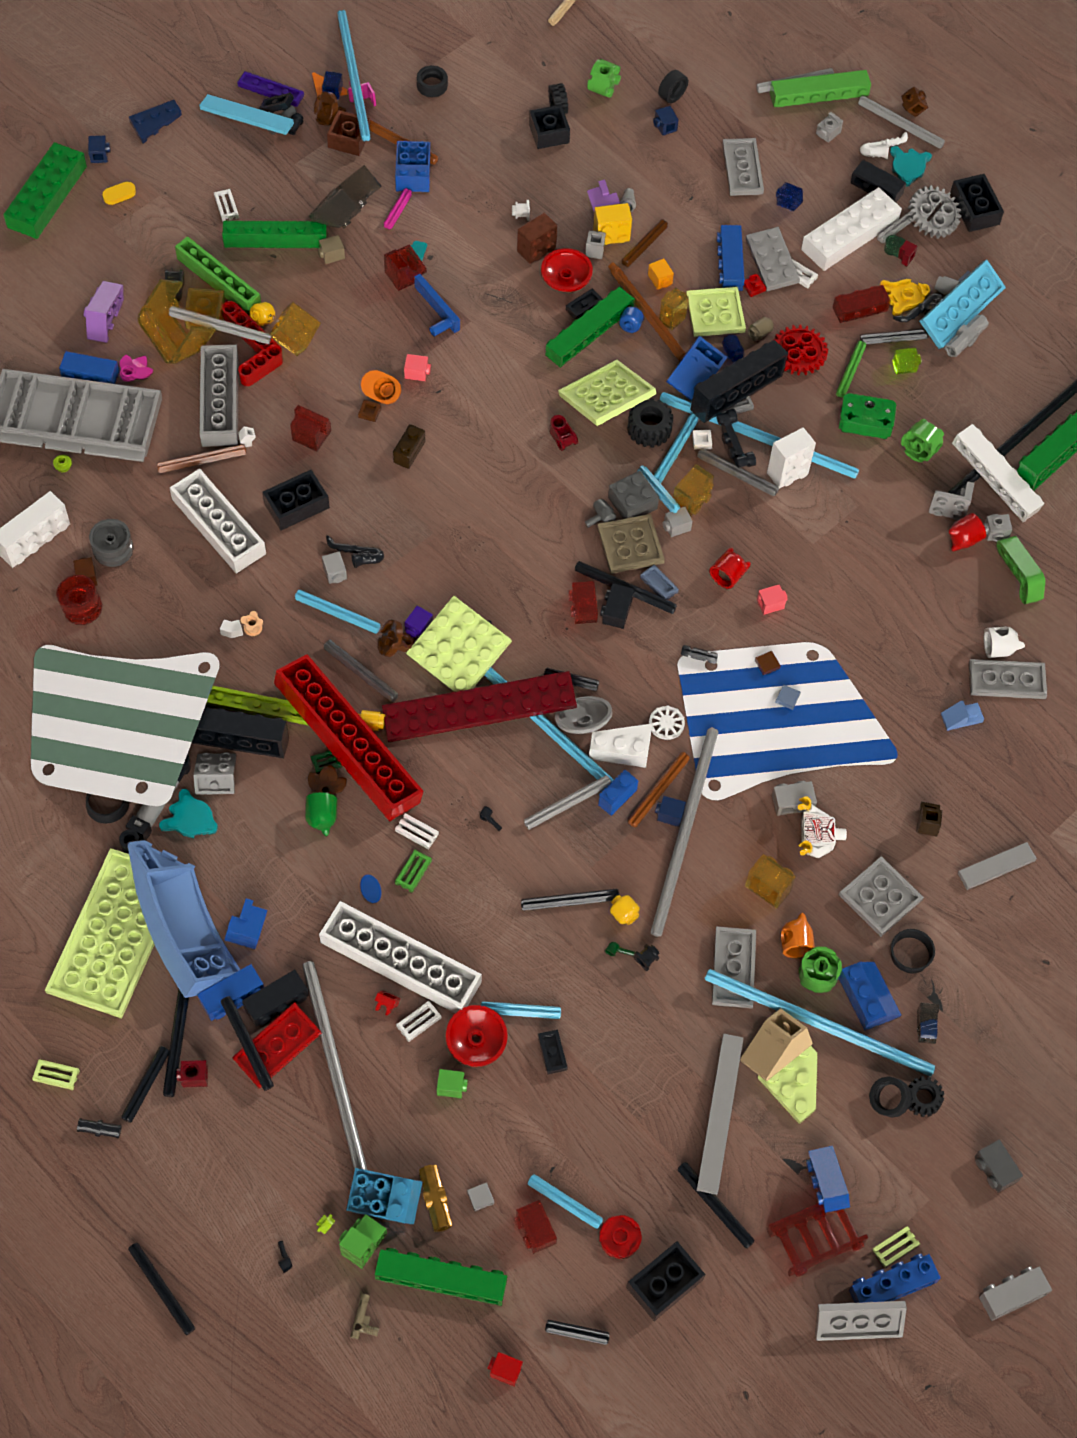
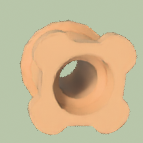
M251 611L249 615L241 617V623L244 624V632L247 635L257 636L261 633L263 620L259 619L256 611Z

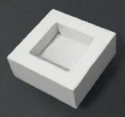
M693 430L694 449H712L711 430Z

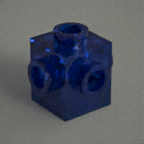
M785 182L776 191L777 205L795 211L803 203V189Z

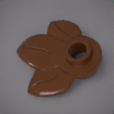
M328 765L321 770L320 774L310 772L308 784L316 793H322L323 790L327 789L329 794L335 796V794L345 789L347 779L344 777L337 778L336 769L332 765Z

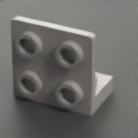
M967 482L966 487L961 488L960 495L935 491L929 513L936 516L949 517L954 520H959L966 516L972 499L974 483Z
M228 752L221 754H197L194 769L195 794H234L236 754Z

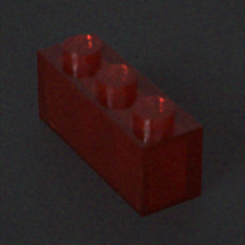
M883 285L872 286L868 289L856 290L852 293L836 296L832 308L839 322L844 323L887 312L891 300Z

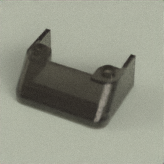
M363 165L334 188L312 211L309 217L313 222L335 228L342 227L344 229L351 223L350 220L361 212L360 209L368 203L366 201L367 198L381 188V184Z

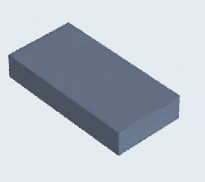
M655 565L640 574V578L658 596L666 600L673 597L679 591Z

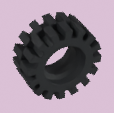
M564 84L549 85L548 97L550 107L562 105L564 113H568V98Z
M921 1076L920 1079L915 1078L913 1082L911 1081L908 1086L912 1097L909 1107L910 1112L914 1110L915 1115L919 1113L921 1117H925V1115L929 1117L940 1109L944 1101V1091H941V1084L937 1085V1080L933 1082L931 1077L925 1079L924 1076ZM919 1090L929 1091L932 1095V1101L927 1104L921 1103L917 1099V1092Z

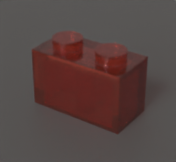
M594 581L573 582L571 590H568V598L573 603V606H570V615L574 617L575 624L597 623L598 608Z
M540 1200L516 1209L514 1221L518 1230L522 1229L525 1236L522 1238L527 1249L531 1248L534 1254L557 1244V1237Z

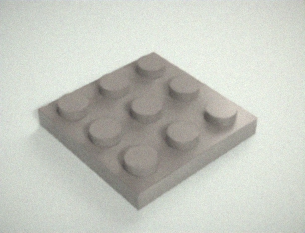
M882 856L839 893V896L880 937L914 909L924 898Z

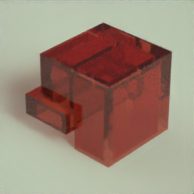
M410 244L384 254L385 273L398 291L415 284L414 276L427 273V268Z
M297 405L294 409L295 418L290 424L292 440L317 452L332 431L331 423L328 418Z

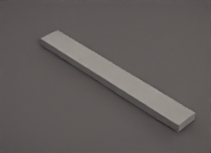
M723 1034L696 1191L718 1195L743 1037Z

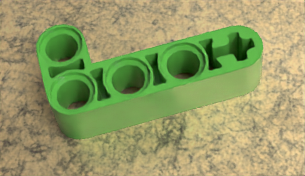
M1013 536L998 540V553L1020 583L1019 595L1022 603L1029 604L1043 600L1045 576L1018 537Z

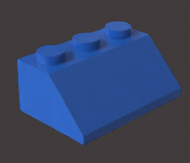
M858 962L842 969L838 979L864 1031L901 1017V1013L875 962Z

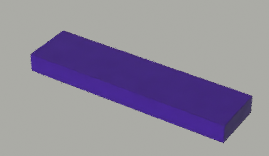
M244 71L237 82L238 87L270 98L292 93L294 99L291 105L298 107L304 97V91Z

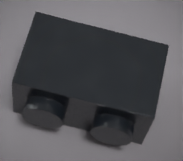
M612 584L611 590L607 589L605 596L607 604L606 606L602 605L600 616H603L602 624L624 629L633 600V588Z

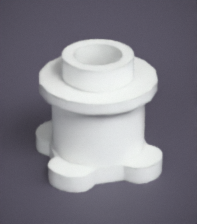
M526 200V203L515 202V205H512V216H515L516 219L518 217H526V220L529 221V200Z

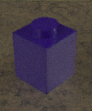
M416 606L405 620L406 633L411 637L419 638L433 621V614Z

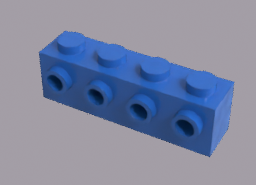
M918 1254L910 1258L911 1262L904 1264L901 1261L892 1265V1269L884 1272L882 1269L874 1272L872 1278L865 1280L862 1277L853 1281L849 1292L854 1303L890 1302L936 1284L941 1277L930 1254L925 1256Z

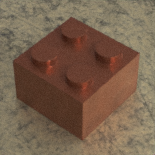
M341 110L337 111L327 133L328 148L360 156L366 141L364 142L361 139L356 114ZM367 118L370 131V118Z
M544 212L520 227L517 236V252L529 264L538 261L548 252H552L557 244L558 225Z

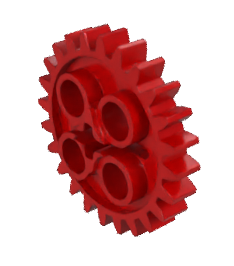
M792 325V329L785 327V331L780 330L773 340L788 352L784 371L786 372L789 369L791 374L797 371L798 376H800L801 372L807 375V372L810 371L813 374L814 369L819 370L820 366H824L828 354V343L824 342L825 337L820 338V332L815 334L814 328L809 331L808 326L802 329L801 325H799V328Z

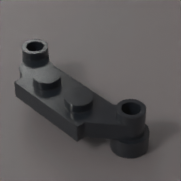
M729 409L725 413L717 414V422L722 426L723 431L722 441L728 447L730 459H733L737 468L755 466L756 457L754 452L751 451L744 454L732 427V423L738 421L735 409Z

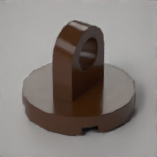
M323 91L316 98L314 114L317 115L315 119L320 125H331L338 110L346 112V108L338 106L336 96L331 92Z
M391 619L381 629L380 633L383 634L378 639V650L381 655L392 657L397 650L407 652L415 642L409 634L403 632L402 624L399 621Z

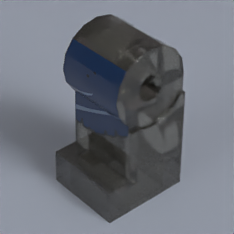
M920 1003L917 1009L918 1043L936 1044L939 1004Z

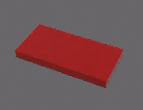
M294 1002L253 1038L252 1041L272 1078L319 1037L322 1032ZM242 1048L232 1059L260 1089L262 1086Z

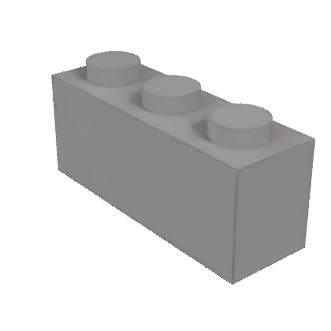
M1032 1266L1020 1271V1276L1015 1278L1013 1275L1001 1280L1003 1284L998 1286L991 1284L983 1289L984 1292L979 1299L991 1321L1032 1303L1052 1291L1040 1266L1035 1269Z

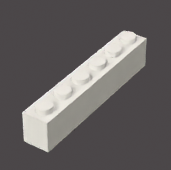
M972 424L957 434L952 444L1022 522H1025L1044 505L1041 497L1018 475V472L1009 465L1005 457L994 448L993 444L982 435L978 428Z

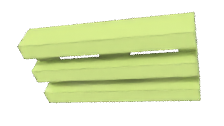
M39 1059L32 1079L36 1082L73 1090L74 1083L77 1081V1074L79 1075L80 1070L79 1068ZM41 1066L70 1072L72 1076L41 1069ZM39 1074H42V1075H46V1076H51V1077H55V1078H59V1079L68 1080V1081H70V1082L68 1083V1082H64V1081H60V1080H55V1079H51V1078H47V1077H42V1076H38V1075H39Z
M908 1226L873 1248L872 1251L884 1268L920 1245L919 1241H916L914 1234H911ZM906 1234V1238H904L903 1240H901L900 1242H898L882 1254L879 1252L881 1249H883L890 1243L894 1242L895 1240ZM911 1241L912 1244L885 1261L884 1257Z

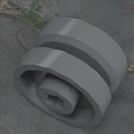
M106 519L98 522L91 529L89 535L94 558L100 564L116 567L126 563L131 558L134 547L129 528L124 522L118 519Z

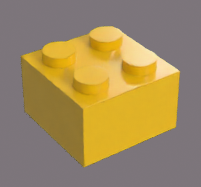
M628 203L595 207L593 231L606 233L605 245L630 241L632 216Z

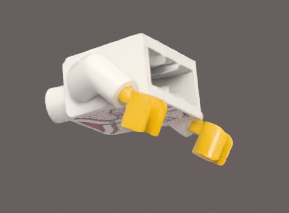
M805 796L799 799L802 804L798 805V809H805L806 811L803 812L801 818V843L798 845L802 847L800 854L820 858L834 849L836 840H846L847 831L846 829L835 828V818L830 817L811 804L809 797Z

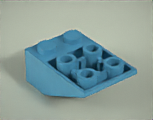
M355 1168L346 1211L406 1224H414L423 1182Z

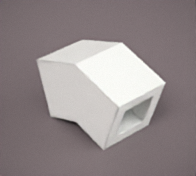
M244 426L238 432L240 445L244 444L245 447L252 446V441L256 438L254 429Z
M224 619L220 627L221 635L229 638L242 636L243 632L240 621L231 622Z

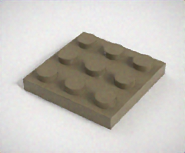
M651 514L597 524L610 574L664 564L665 559Z

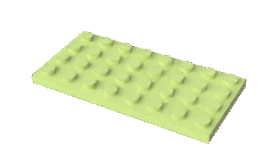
M110 848L45 989L47 994L122 1018L155 945L140 907L129 854Z

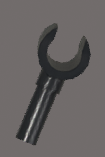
M484 806L480 813V819L488 821L500 831L502 827L491 817L493 811L489 807Z
M279 1241L278 1245L283 1259L278 1261V1264L283 1273H285L293 1265L286 1253L283 1241Z

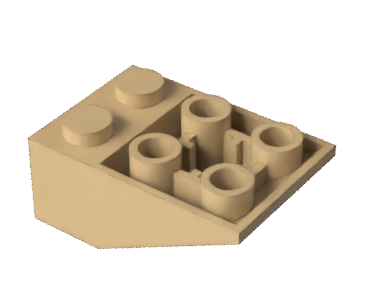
M780 1008L765 1020L740 1060L765 1081H768L813 1043L807 1027Z

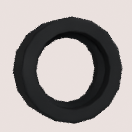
M430 65L423 67L417 73V89L422 95L438 97L447 90L448 76L443 68ZM433 77L440 79L441 83L427 85L423 80Z
M679 70L669 72L660 83L658 89L659 96L670 104L675 103L686 91L689 81L688 77Z
M890 1076L881 1077L875 1081L869 1093L870 1104L877 1113L891 1118L904 1114L910 1107L912 1100L908 1085L902 1080ZM887 1085H895L901 1091L900 1103L894 1109H886L880 1103V1093Z

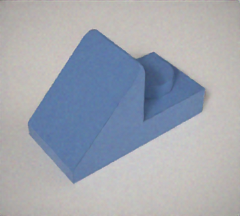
M960 701L941 712L947 731L984 721L978 703L965 705L964 701Z

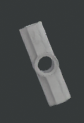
M977 315L967 325H962L955 337L945 345L944 349L950 357H957L967 346L971 347L978 336L988 327L989 322L984 315Z

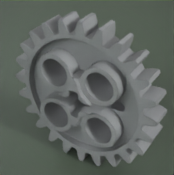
M930 185L929 188L924 186L923 189H919L914 193L909 201L908 209L911 211L908 215L913 216L910 221L916 222L914 227L919 226V232L924 230L925 236L930 233L931 238L936 235L937 239H939L941 235L945 238L956 230L960 223L961 215L958 213L961 209L956 208L959 203L953 202L955 197L950 198V192L945 194L944 188L939 191L938 186L933 189V186ZM941 202L942 206L938 209V211L928 222L927 218L931 215V213Z

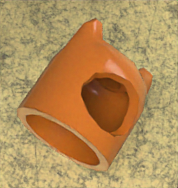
M804 913L799 914L798 919L787 922L781 929L783 955L786 957L802 958L806 952L815 948L813 930L807 922Z

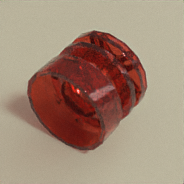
M73 575L64 579L57 587L56 596L65 618L69 622L76 625H85L96 620L101 614L102 601L94 582L89 577Z

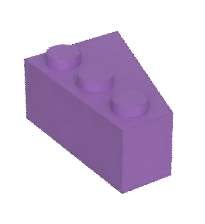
M103 281L96 288L95 295L90 298L89 305L84 308L87 339L108 343V330L113 329L114 324L111 322L114 316H118L124 300L123 285Z

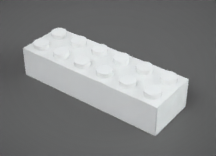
M878 187L804 236L801 250L825 271L899 220L902 208Z
M198 469L170 487L171 497L175 504L236 574L266 555L265 542L201 469Z

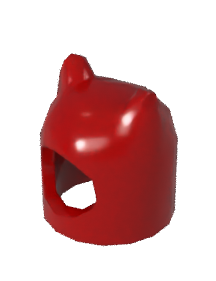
M969 513L955 521L948 530L953 543L951 551L969 548L986 538V530L982 521L973 513Z
M729 548L710 567L709 572L718 585L731 589L750 568L751 562H745L740 555L734 552L733 548ZM719 570L728 575L730 580H722L719 576Z

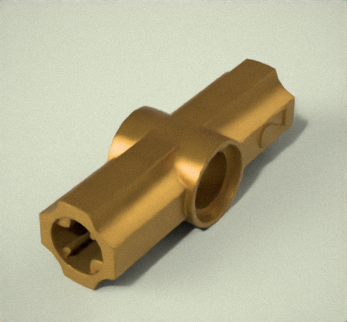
M424 1166L419 1169V1175L423 1182V1197L426 1208L430 1213L434 1232L446 1231L452 1228V1222L447 1208L448 1202L444 1186L441 1185L437 1166Z

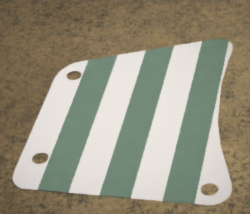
M54 645L40 647L34 656L31 770L33 775L39 782L48 786L149 806L164 805L172 797L218 673V658L211 653H197L162 659L134 660L89 655ZM203 662L210 664V669L206 673L198 671L199 665ZM47 764L54 765L55 769L51 775L43 774V767ZM139 782H146L148 784L146 792L142 794L137 793V784Z

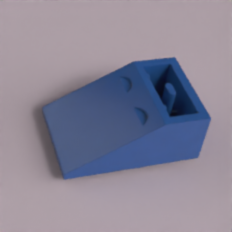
M397 141L396 191H403V189L407 188L412 192H430V142Z
M699 336L666 382L692 401L694 387L699 382H703L711 375L716 374L727 359V356Z

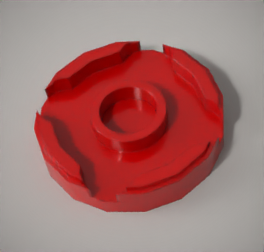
M626 1215L613 1216L603 1223L599 1233V1242L602 1249L609 1256L616 1259H625L638 1251L642 1241L641 1229L633 1218Z

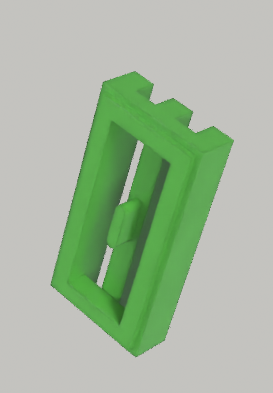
M414 850L395 880V884L401 885L402 888L408 889L409 892L413 893L432 862V858ZM418 856L419 859L416 862L413 869L411 870L407 879L405 880V882L402 881L410 866L414 862L415 858ZM423 860H426L423 866L421 867L420 871L416 875L415 879L413 880L412 884L410 885L409 883L412 880L418 868L420 867L421 863L423 862Z

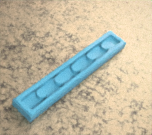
M209 94L199 105L203 111L284 135L288 133L294 124L293 119Z

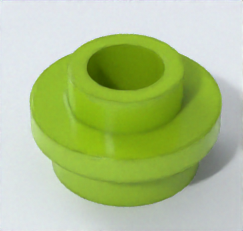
M59 455L54 459L53 465L59 472H67L72 465V461L67 455Z
M324 1214L316 1224L319 1227L316 1231H321L325 1234L335 1222L332 1218L333 1215L329 1214L327 1217Z

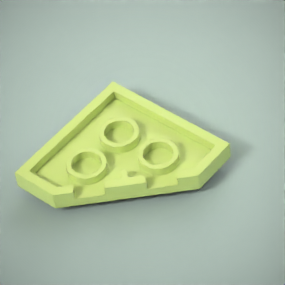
M812 1046L807 1048L768 1081H765L758 1075L761 1083L799 1124L815 1112L817 1052Z

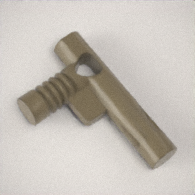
M361 1294L350 1338L359 1339L360 1333L378 1336L379 1328L369 1326L371 1318L365 1315L370 1297L367 1294ZM358 1324L362 1327L359 1330H355Z

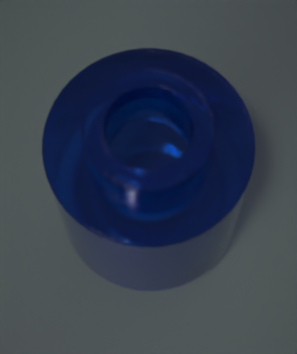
M736 335L726 336L722 341V346L728 358L732 362H736L740 358L742 359L744 357V349Z

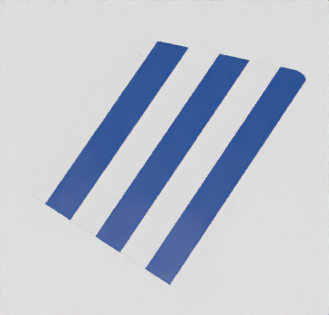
M801 642L708 651V653L715 652L718 654L717 668L713 671L705 668L706 661L693 659L691 656H682L678 661L677 666L695 769H697L707 730L713 727L719 732L702 790V795L708 799L722 800L762 782L789 774L836 766L885 765L897 759L898 752L896 747L833 654L819 644ZM809 650H815L818 652L819 658L811 661L807 658L806 654ZM772 651L781 667L763 676L755 662V657ZM783 685L801 692L793 710L776 703ZM711 780H718L720 782L721 788L718 791L709 789L708 783Z

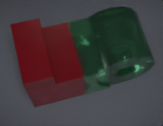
M889 235L885 241L884 251L887 255H894L901 259V264L907 267L916 256L918 246L896 235Z

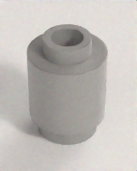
M939 276L934 289L938 290V293L947 295L960 281L946 276Z

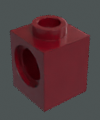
M206 1060L181 1061V1068H177V1081L181 1082L182 1087H208V1065ZM190 1071H197L194 1077L187 1076Z

